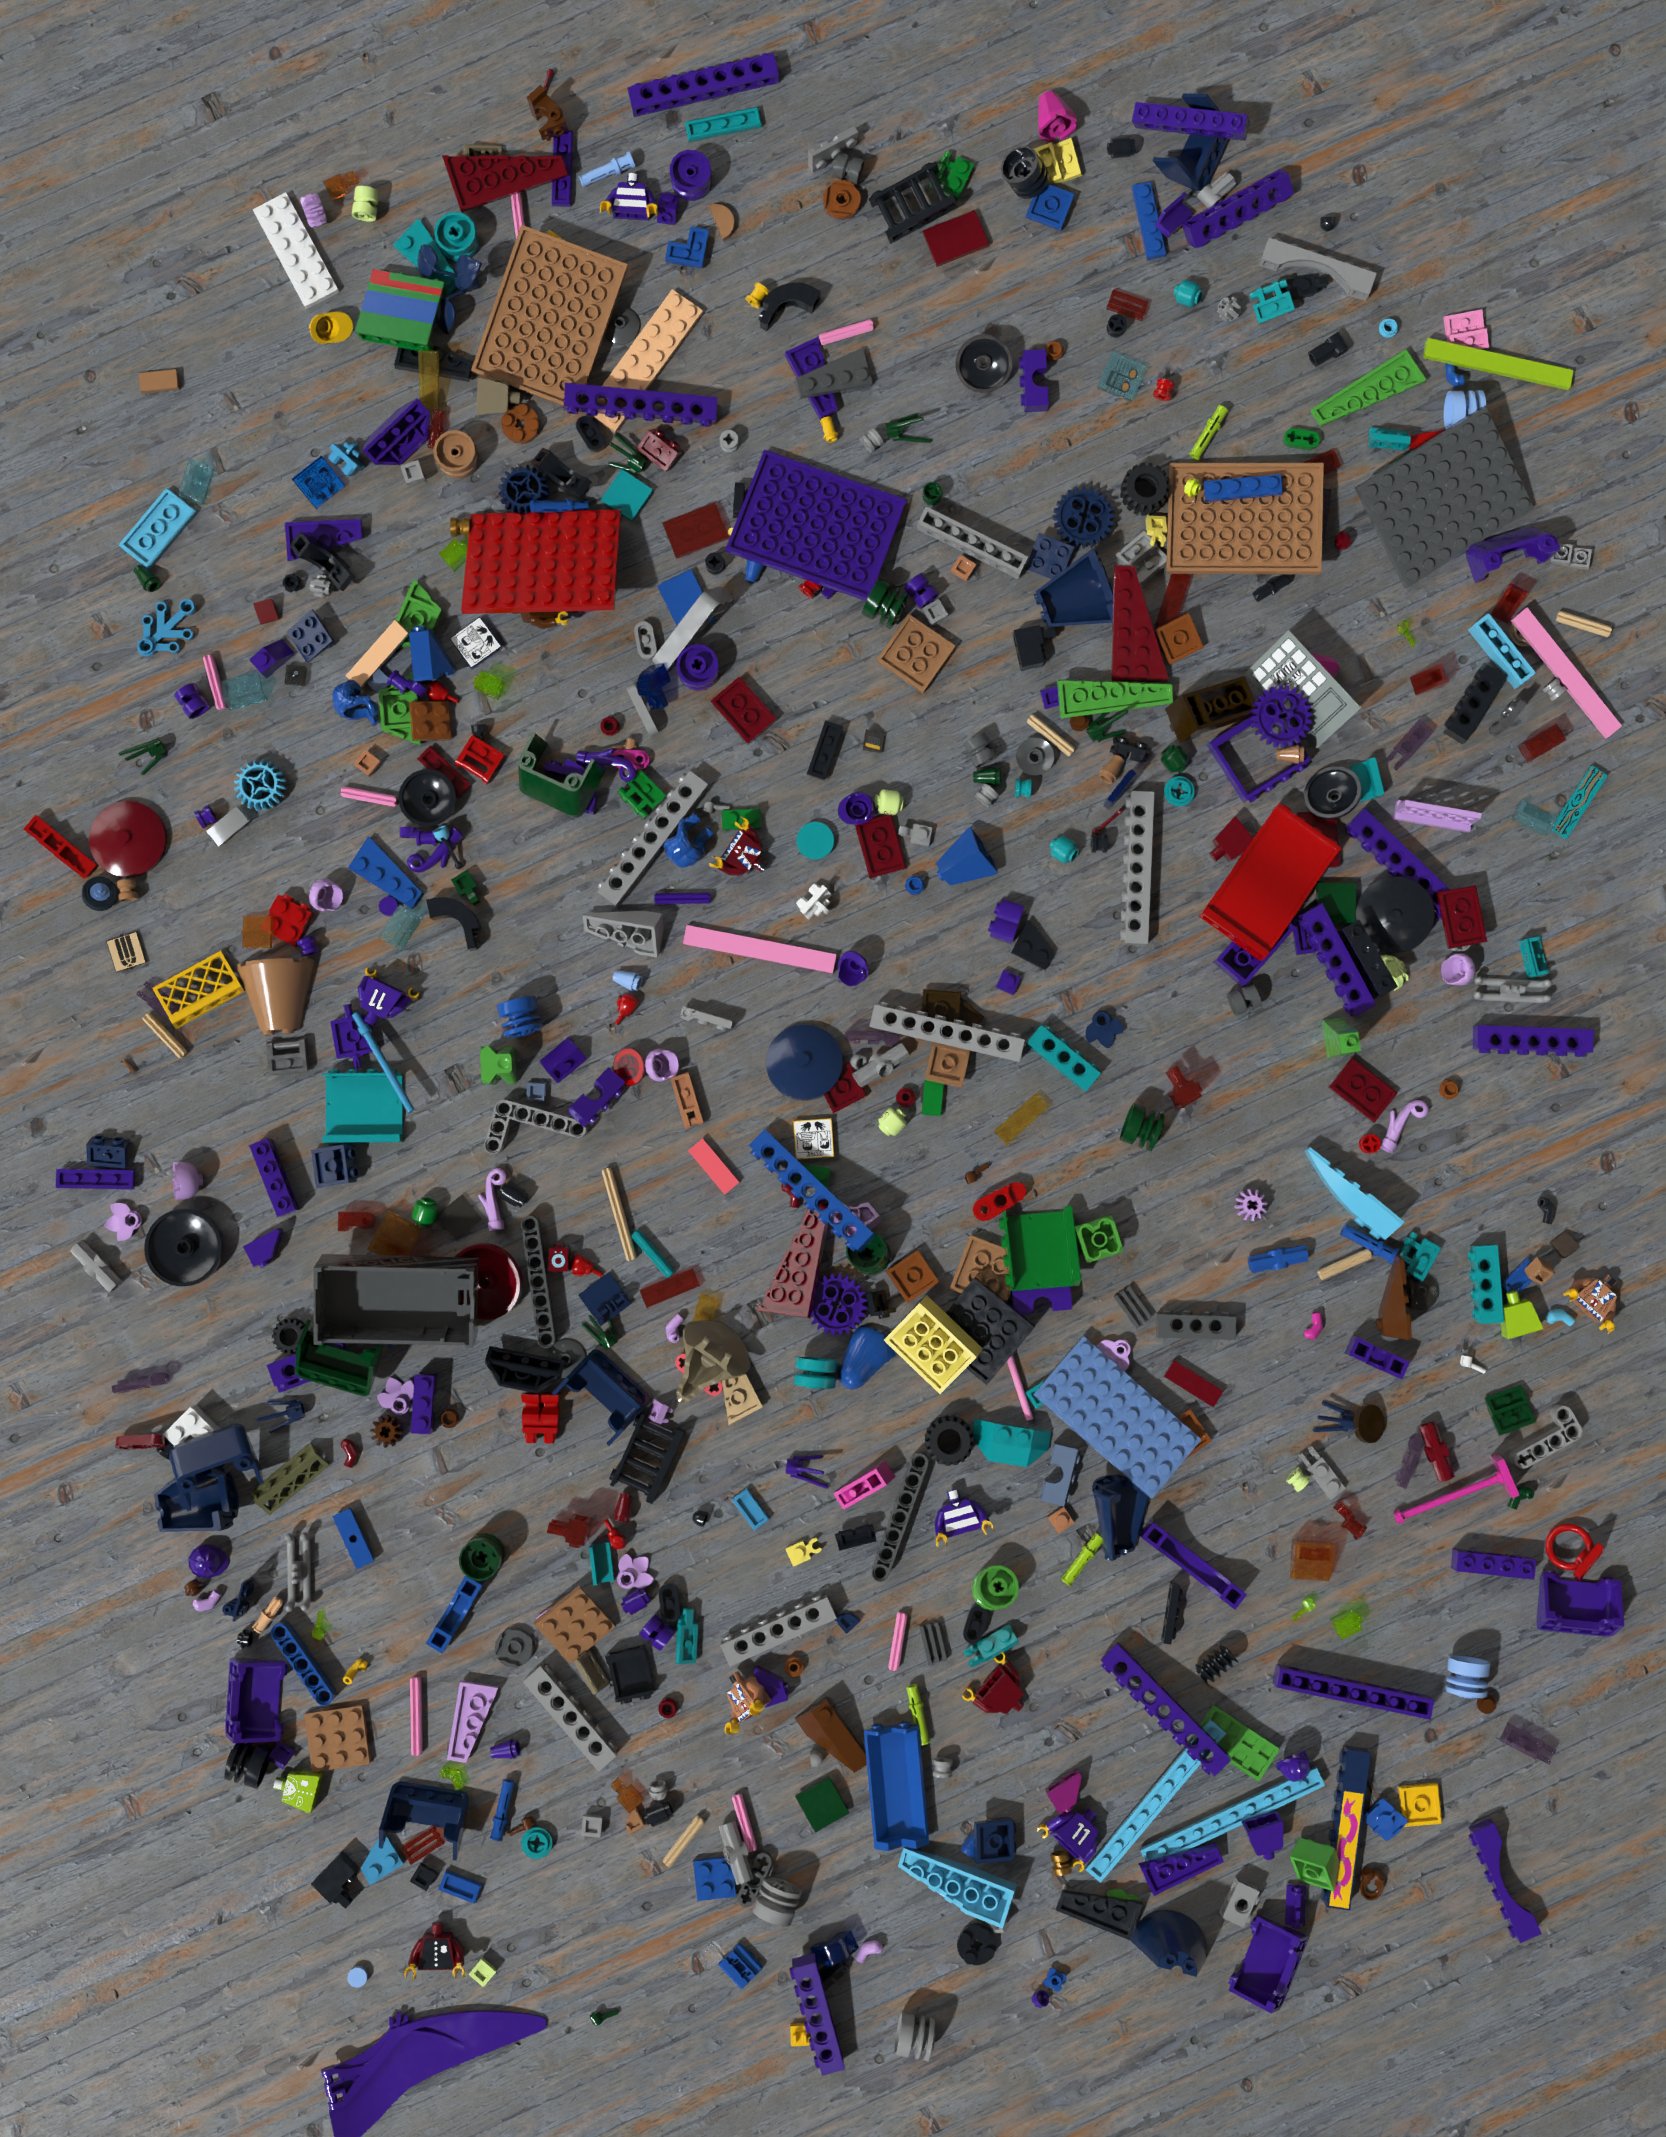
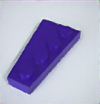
M818 337L785 352L784 356L797 378L824 366V357L820 350ZM833 393L808 398L820 420L836 413L838 410Z
M1214 1843L1138 1864L1155 1896L1223 1863L1224 1860Z

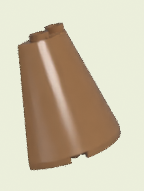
M275 958L246 961V965H243V963L237 964L239 975L261 1033L263 1032L264 1036L275 1035V1031H282V1034H293L294 1030H300L314 968L313 959L299 958L298 961L292 958Z

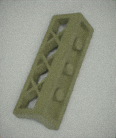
M310 1442L263 1481V1484L251 1491L255 1504L271 1515L330 1466L329 1462L319 1455L316 1446ZM317 1460L322 1463L317 1468H311V1465ZM306 1474L303 1480L295 1481L297 1476ZM284 1487H291L287 1493H281ZM276 1499V1502L270 1507L265 1505L267 1501Z

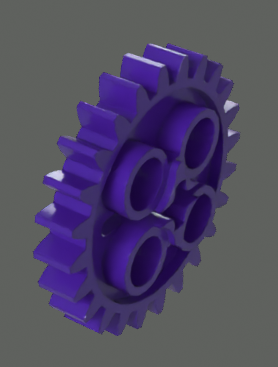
M1278 685L1276 689L1270 687L1269 692L1264 690L1262 692L1263 696H1257L1259 702H1253L1256 709L1250 710L1255 716L1250 718V720L1255 721L1251 728L1258 729L1255 735H1262L1260 741L1267 739L1266 745H1270L1273 742V748H1276L1280 743L1281 748H1285L1286 743L1290 747L1293 746V741L1295 743L1300 742L1299 737H1306L1303 731H1310V728L1306 725L1312 723L1308 717L1312 716L1313 713L1307 712L1311 705H1305L1308 699H1301L1302 692L1296 694V688L1289 691L1288 685L1284 689H1282L1281 685ZM1284 700L1290 702V709L1284 707ZM1267 706H1270L1272 708V715L1267 714ZM1282 714H1283V715H1284V718H1283V719H1279L1278 715H1282ZM1291 718L1296 720V727L1290 725ZM1273 724H1276L1279 728L1277 734L1272 730Z
M831 1273L830 1279H827L824 1275V1282L820 1280L817 1282L818 1286L816 1287L811 1314L814 1320L811 1324L818 1323L817 1330L822 1327L825 1328L824 1334L831 1330L832 1336H834L835 1331H838L839 1335L842 1336V1330L844 1329L849 1334V1327L856 1329L854 1323L861 1324L862 1322L859 1317L866 1316L861 1312L867 1309L866 1306L862 1305L867 1299L861 1298L865 1291L859 1292L858 1290L861 1285L854 1286L855 1279L849 1282V1275L841 1279V1273L838 1274L837 1278H834L833 1273ZM834 1287L837 1291L836 1295L828 1297L825 1293L826 1288ZM843 1288L844 1291L839 1301V1304L842 1306L841 1308L837 1307L834 1317L830 1321L829 1316L833 1309L831 1302L836 1301L840 1289ZM846 1294L854 1296L852 1304L844 1303L843 1297ZM824 1304L829 1307L827 1315H821L818 1312L820 1305ZM845 1312L847 1320L845 1322L837 1321V1313Z

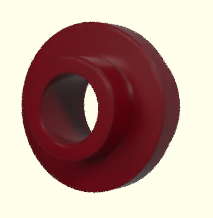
M1341 531L1336 535L1334 544L1337 550L1348 549L1351 541L1350 534Z
M614 717L604 718L600 724L601 731L607 736L615 735L619 731L617 719ZM613 724V729L608 730L607 725Z
M902 1088L897 1092L896 1101L902 1107H909L915 1101V1094L909 1088ZM903 1094L909 1095L908 1101L902 1099Z
M671 1698L663 1699L658 1706L659 1714L664 1718H672L678 1710L677 1703ZM670 1705L672 1709L670 1711H666L664 1706Z

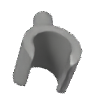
M706 802L702 812L712 814L713 809L730 810V806Z

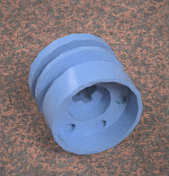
M1469 390L1466 393V397L1463 391H1448L1444 403L1445 429L1450 428L1476 410L1486 406L1484 391L1476 390L1474 392Z
M1449 1656L1447 1670L1455 1673L1456 1676L1446 1677V1681L1452 1684H1447L1445 1690L1464 1698H1486L1488 1691L1482 1688H1487L1489 1684L1480 1680V1678L1489 1677L1491 1663L1474 1657Z

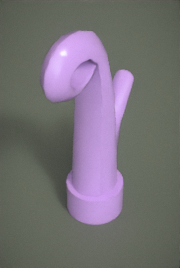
M1414 1100L1402 1109L1397 1118H1395V1112L1392 1110L1390 1112L1388 1131L1381 1142L1380 1148L1393 1154L1410 1113L1418 1118H1423L1428 1114V1105L1424 1101ZM1419 1106L1423 1108V1111L1417 1112L1415 1107Z
M501 1168L493 1169L487 1176L486 1199L483 1195H478L488 1215L489 1232L505 1229L494 1186L501 1185L506 1180V1173ZM497 1174L500 1175L498 1181L494 1179Z

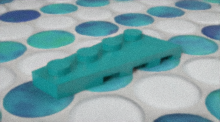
M419 218L393 244L394 248L417 269L420 246L422 244L429 245L435 250L438 257L435 267L455 273ZM434 271L431 277H427L430 280H442L449 290L448 294L444 293L447 296L453 294L457 289L455 285L456 277Z

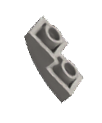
M1559 544L1560 550L1550 561L1561 566L1589 570L1592 549L1574 548L1573 545Z
M236 806L206 832L218 846H221L251 820L239 806Z

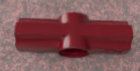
M1427 1422L1418 1426L1425 1444V1454L1429 1462L1432 1463L1438 1482L1451 1480L1455 1475L1448 1458L1449 1451L1440 1436L1436 1422Z

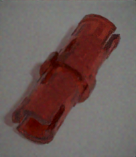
M433 409L432 421L428 428L430 431L428 448L432 447L433 449L436 440L444 432L442 426L445 411L442 410L440 412V409Z

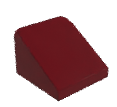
M272 599L253 603L261 625L279 620L275 602Z

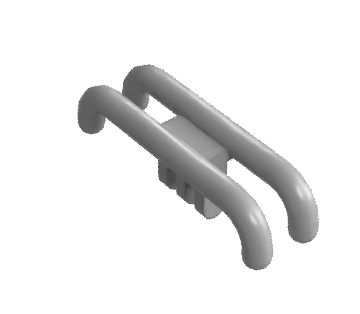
M1480 976L1474 978V983L1478 985L1500 986V994L1475 992L1473 997L1476 1000L1546 1003L1551 1000L1550 995H1520L1525 992V987L1545 988L1551 986L1552 983L1548 979L1523 980L1482 978Z
M287 1533L284 1536V1539L287 1541L288 1601L285 1609L287 1612H291L294 1609L296 1600L295 1584L303 1581V1604L301 1605V1610L307 1611L311 1604L310 1537L307 1533L300 1535L303 1545V1561H295L294 1536L291 1533Z

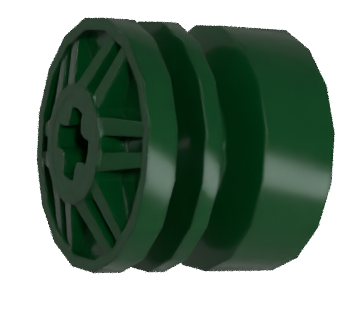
M880 578L868 596L862 610V615L873 620L878 614H881L879 624H884L888 618L886 627L891 629L902 616L909 593L904 591L900 598H898L900 588H896L891 594L889 593L891 584Z
M1133 1103L1123 1124L1120 1141L1132 1145L1136 1138H1140L1139 1147L1143 1148L1147 1141L1146 1150L1152 1151L1162 1134L1165 1114L1159 1112L1154 1120L1156 1111L1152 1110L1148 1117H1146V1107Z
M874 1231L872 1232L876 1237L861 1253L857 1250L853 1252L846 1246L848 1260L858 1271L865 1275L881 1273L887 1268L891 1259L889 1245ZM869 1251H872V1252H873V1253H872V1256H873V1257H871V1258L868 1257V1255H869L868 1252H869Z
M481 1533L472 1537L461 1550L459 1556V1566L463 1574L469 1579L476 1581L487 1580L492 1577L503 1563L505 1557V1550L501 1540L495 1535ZM480 1553H487V1557L485 1558L484 1556H480Z

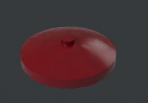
M121 801L109 805L94 819L89 833V846L96 862L107 872L120 877H137L148 873L161 861L167 846V833L163 821L151 808L134 801Z
M476 1243L461 1250L455 1256L479 1257L478 1319H496L514 1308L522 1293L523 1280L520 1268L510 1253L495 1244ZM461 1290V1304H463V1305H464V1290ZM467 1290V1305H470L469 1290Z

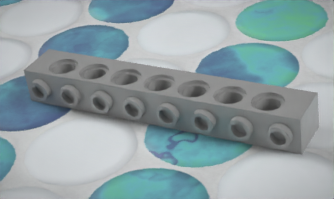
M689 771L688 774L684 773L680 777L678 787L671 789L665 804L661 803L655 811L657 813L653 819L650 818L645 823L643 833H638L632 841L634 844L630 850L627 848L623 852L620 863L618 865L614 864L609 871L610 876L607 880L603 879L598 885V894L618 908L663 849L665 841L676 832L680 819L685 820L708 790L709 785L693 772ZM684 789H690L692 791L689 797H683L681 795ZM672 804H679L680 810L678 812H671L670 807ZM661 819L669 821L668 825L664 828L658 826ZM650 834L657 835V840L653 843L647 841V837ZM644 849L646 853L644 857L638 858L635 856L636 851ZM627 864L634 865V870L631 873L624 872V867ZM614 880H622V886L614 888L612 886Z
M1131 791L1129 796H1126L1125 807H1128L1129 810L1128 815H1125V826H1128V834L1124 835V845H1127V853L1123 855V864H1126V872H1123L1122 875L1125 891H1122L1121 900L1125 902L1124 910H1121V921H1124V929L1120 930V940H1123V945L1147 946L1149 937L1154 792ZM1137 807L1142 808L1144 815L1137 816L1134 809ZM1135 826L1143 829L1142 835L1134 833L1133 829ZM1134 845H1139L1142 848L1141 854L1134 853ZM1133 864L1141 866L1140 873H1135L1132 870ZM1138 883L1141 887L1140 892H1134L1131 884ZM1131 902H1137L1140 905V910L1133 911L1130 907ZM1130 921L1138 922L1139 929L1132 930L1130 928Z
M880 1001L879 1005L874 1004L869 1027L1020 1062L1025 1039H1021V1034L1010 1032V1036L1002 1034L1003 1030L992 1028L991 1031L983 1030L984 1026L974 1023L970 1027L965 1025V1021L954 1019V1022L946 1021L947 1017L935 1015V1018L927 1017L928 1013L917 1010L915 1014L910 1013L909 1008L898 1006L897 1009L890 1008V1004ZM890 1012L895 1013L897 1016V1020L893 1024L886 1021V1015ZM907 1017L915 1019L916 1024L914 1027L908 1028L905 1026L904 1021ZM931 1021L934 1024L932 1032L924 1031L923 1024L925 1022ZM944 1026L952 1027L953 1034L946 1037L942 1034ZM969 1030L972 1037L969 1041L961 1039L962 1031ZM984 1034L990 1037V1043L985 1046L979 1042L980 1037ZM1001 1039H1007L1009 1042V1047L1006 1050H1001L998 1047V1042Z

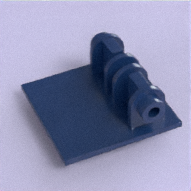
M1039 533L1025 569L1052 579L1066 569L1074 546Z
M313 609L287 631L307 663L326 646L327 648L334 646V639L330 637L328 630L325 629V625L321 623L319 616Z
M610 1273L578 1295L600 1326L632 1304L628 1295L622 1291Z
M253 1577L242 1582L238 1598L232 1599L222 1608L225 1615L233 1616V1622L248 1612L250 1602H247L248 1596L252 1594L254 1589Z

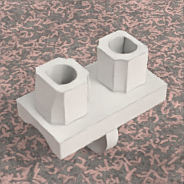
M814 883L809 888V892L813 897L809 901L801 897L796 903L808 920L814 914L819 916L821 912H824L826 915L829 913L826 907L830 904L828 899L832 895L824 885L819 886Z

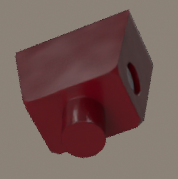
M1235 816L1212 840L1216 848L1209 855L1215 862L1223 856L1229 862L1243 854L1253 837Z

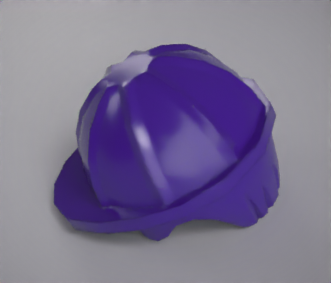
M855 792L848 795L838 806V816L846 824L851 825L867 823L875 813L874 801L863 792Z
M846 951L840 957L838 962V978L843 984L856 986L865 981L868 977L869 968L867 960L861 954L855 951Z
M210 1544L199 1545L193 1549L189 1556V1568L198 1577L209 1578L218 1576L225 1571L228 1565L226 1553Z
M1302 1751L1279 1761L1276 1764V1768L1288 1780L1298 1782L1308 1776L1312 1762L1306 1752Z

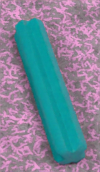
M638 1229L631 1235V1238L666 1278H669L675 1272L641 1230Z

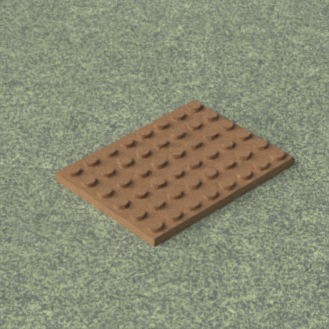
M521 225L471 372L510 382V387L564 406L565 383L588 384L629 265ZM583 396L578 399L580 403L582 401Z
M1170 463L1166 574L1321 575L1324 463ZM1281 474L1282 495L1205 502L1204 481ZM1189 479H1199L1201 484L1199 494L1193 498L1188 497V494L1184 492L1187 481Z

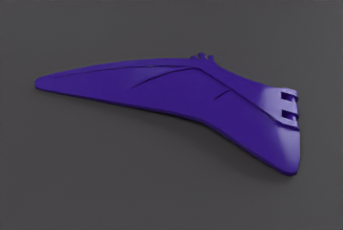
M467 2010L434 2014L409 2021L408 2015H405L403 2021H401L402 2012H397L396 2022L393 2023V2017H389V2029L372 2046L351 2059L321 2069L322 2077L325 2079V2093L329 2097L328 2106L334 2137H361L409 2088L437 2073L542 2031L546 2028V2019L539 2015L521 2012ZM338 2073V2077L333 2079L332 2075ZM342 2093V2097L337 2098L336 2094Z

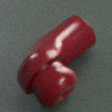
M782 1184V1191L791 1197L790 1207L799 1208L800 1199L791 1192L793 1188L789 1184L786 1186Z
M343 1439L340 1445L347 1454L344 1465L353 1468L359 1453L358 1448L352 1440Z

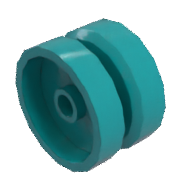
M460 212L447 213L439 218L435 225L434 236L444 257L452 262H457L461 255L473 257L479 248V238L472 220Z
M796 1357L795 1367L807 1372H797L794 1374L793 1384L812 1389L835 1388L836 1377L827 1375L825 1372L833 1373L837 1371L838 1360Z

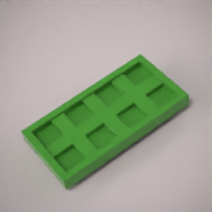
M1213 1704L1200 1726L1203 1728L1211 1719L1226 1731V1734L1218 1744L1231 1756L1229 1763L1259 1782L1280 1748Z

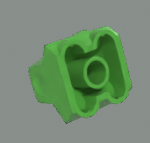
M489 1045L481 1046L482 1083L496 1085L501 1077L507 1084H516L518 1081L516 1048L507 1046L498 1052Z
M1112 1215L1075 1226L1076 1240L1086 1264L1123 1252L1121 1240Z

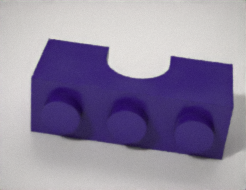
M1046 349L1023 350L1022 357H1019V369H1022L1023 376H1020V387H1023L1024 392L1020 397L1021 406H1024V412L1047 411L1049 406L1048 386H1037L1032 380L1034 376L1046 373Z
M608 1067L596 1079L593 1085L599 1091L601 1097L592 1100L582 1094L570 1106L568 1113L583 1127H586L589 1123L593 1125L599 1118V1112L601 1110L605 1112L612 1104L610 1101L614 1097L618 1098L624 1092L623 1086L625 1081Z
M1070 1286L1011 1291L1012 1307L1021 1314L1034 1313L1033 1304L1039 1297H1047L1049 1299L1052 1311L1072 1309Z
M1355 1336L1351 1337L1344 1354L1398 1379H1403L1410 1363Z
M418 1373L414 1376L411 1433L432 1434L434 1432L435 1413L433 1412L434 1396L437 1394L438 1374Z

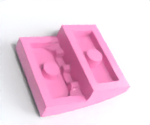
M1482 309L1443 317L1447 342L1476 349L1489 348L1487 328L1484 329Z

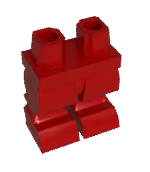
M523 1392L521 1399L525 1403V1407L522 1410V1433H525L526 1443H537V1433H544V1443H555L557 1433L559 1432L561 1392H558L556 1395H553L552 1392H543L542 1394L541 1392ZM540 1402H541V1403H544V1407L542 1408V1412H540V1411H541Z

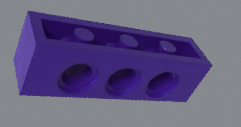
M266 1138L249 1145L276 1216L284 1217L299 1211V1205L273 1139Z
M325 1343V1345L348 1351L346 1343ZM296 1354L267 1365L274 1387L280 1385L282 1389L292 1385L291 1381L297 1378L299 1382L305 1380L296 1374L291 1376L287 1373L289 1365L295 1367Z
M1452 1548L1451 1568L1458 1572L1535 1580L1536 1560L1527 1556Z

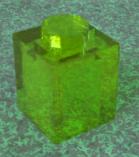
M456 539L452 540L439 553L441 559L454 572L466 562L467 545L463 541L459 543Z
M480 671V674L476 675L473 686H475L474 689L477 693L498 700L505 682L500 677Z
M1351 1609L1329 1619L1341 1640L1363 1630L1360 1625L1363 1623L1358 1612L1354 1613Z

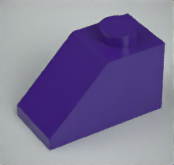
M281 639L263 647L249 660L265 678H268L295 653Z
M277 1228L243 1246L253 1267L260 1266V1268L271 1264L270 1260L275 1258L283 1235L282 1228Z
M758 1665L754 1666L756 1680L764 1687L765 1692L772 1700L765 1707L787 1701L788 1694L791 1693L788 1683H784L782 1677Z

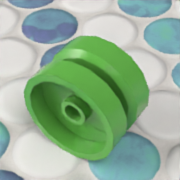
M1001 1565L987 1567L978 1572L974 1577L971 1586L972 1596L983 1609L990 1611L1004 1609L1013 1604L1018 1596V1579L1007 1567Z

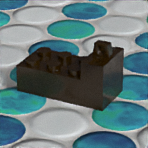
M1242 676L1184 694L1166 707L1165 710L1171 722L1169 725L1171 731L1175 732L1179 743L1195 739L1202 733L1248 719L1254 715L1250 710L1256 709L1253 705V702L1256 701L1246 677Z

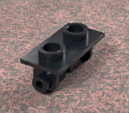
M1124 737L1113 738L1115 746L1111 745L1110 753L1126 758L1127 752H1130L1129 760L1140 763L1147 762L1148 755L1145 753H1150V748L1147 747V744L1142 742L1131 743L1129 739Z
M868 1523L856 1527L855 1530L848 1529L838 1531L835 1534L839 1551L877 1541L873 1524L869 1525Z
M839 1954L830 1959L820 1969L825 1991L834 1984L830 1978L834 1977L838 1980L849 1969L846 1962H842Z

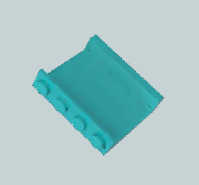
M357 1069L347 1070V1073H340V1070H328V1073H322V1076L326 1077V1135H322V1143L403 1142V1104L385 1073H378V1069H367V1073H359ZM392 1069L403 1088V1073L397 1072V1069Z

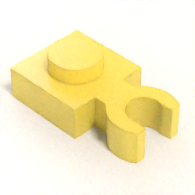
M1147 515L1145 520L1147 535L1152 536L1150 545L1154 546L1155 540H1158L1161 543V547H1163L1167 534L1166 516Z
M817 1537L812 1538L807 1545L802 1540L785 1548L793 1567L811 1559L809 1553H819L822 1550L821 1547L817 1549L812 1547V1544L818 1541Z

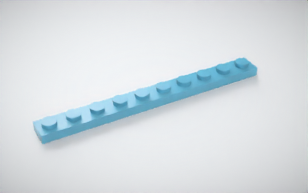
M1211 1719L1203 1727L1217 1743L1226 1734V1731ZM1196 1735L1190 1743L1196 1744L1199 1741L1198 1736ZM1187 1748L1184 1749L1085 1867V1870L1100 1883L1201 1764L1198 1759L1194 1761L1187 1754ZM1204 1749L1202 1756L1206 1758L1211 1750Z
M1314 1766L1310 1768L1308 1776L1302 1781L1292 1782L1286 1779L1139 1849L1145 1861L1187 1851L1241 1826L1242 1820L1273 1811L1324 1787L1325 1784L1317 1767Z

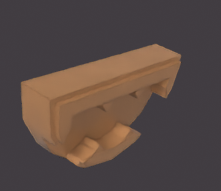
M708 205L722 240L725 241L731 236L734 229L733 214L724 205Z

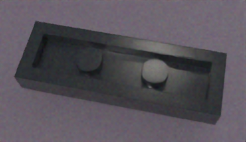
M825 720L807 771L808 776L825 781L843 726Z
M1173 1582L1169 1584L1161 1641L1164 1644L1170 1645L1172 1639L1175 1640L1176 1638L1174 1624L1175 1620L1179 1618L1177 1604L1182 1599L1180 1585Z

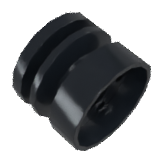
M1028 146L1014 148L1002 161V176L1018 197L1023 199L1034 198L1042 193L1048 185L1049 171L1033 148Z
M236 1743L228 1756L224 1779L231 1781L234 1776V1782L238 1783L244 1775V1785L258 1789L266 1774L270 1762L267 1758L272 1749L258 1745L254 1752H252V1743H247L246 1745L245 1743Z

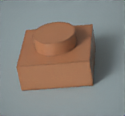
M960 554L950 572L966 582L975 569L976 564Z
M364 750L354 765L370 777L381 761L367 750Z
M1063 1506L1047 1516L1058 1534L1074 1524V1521Z

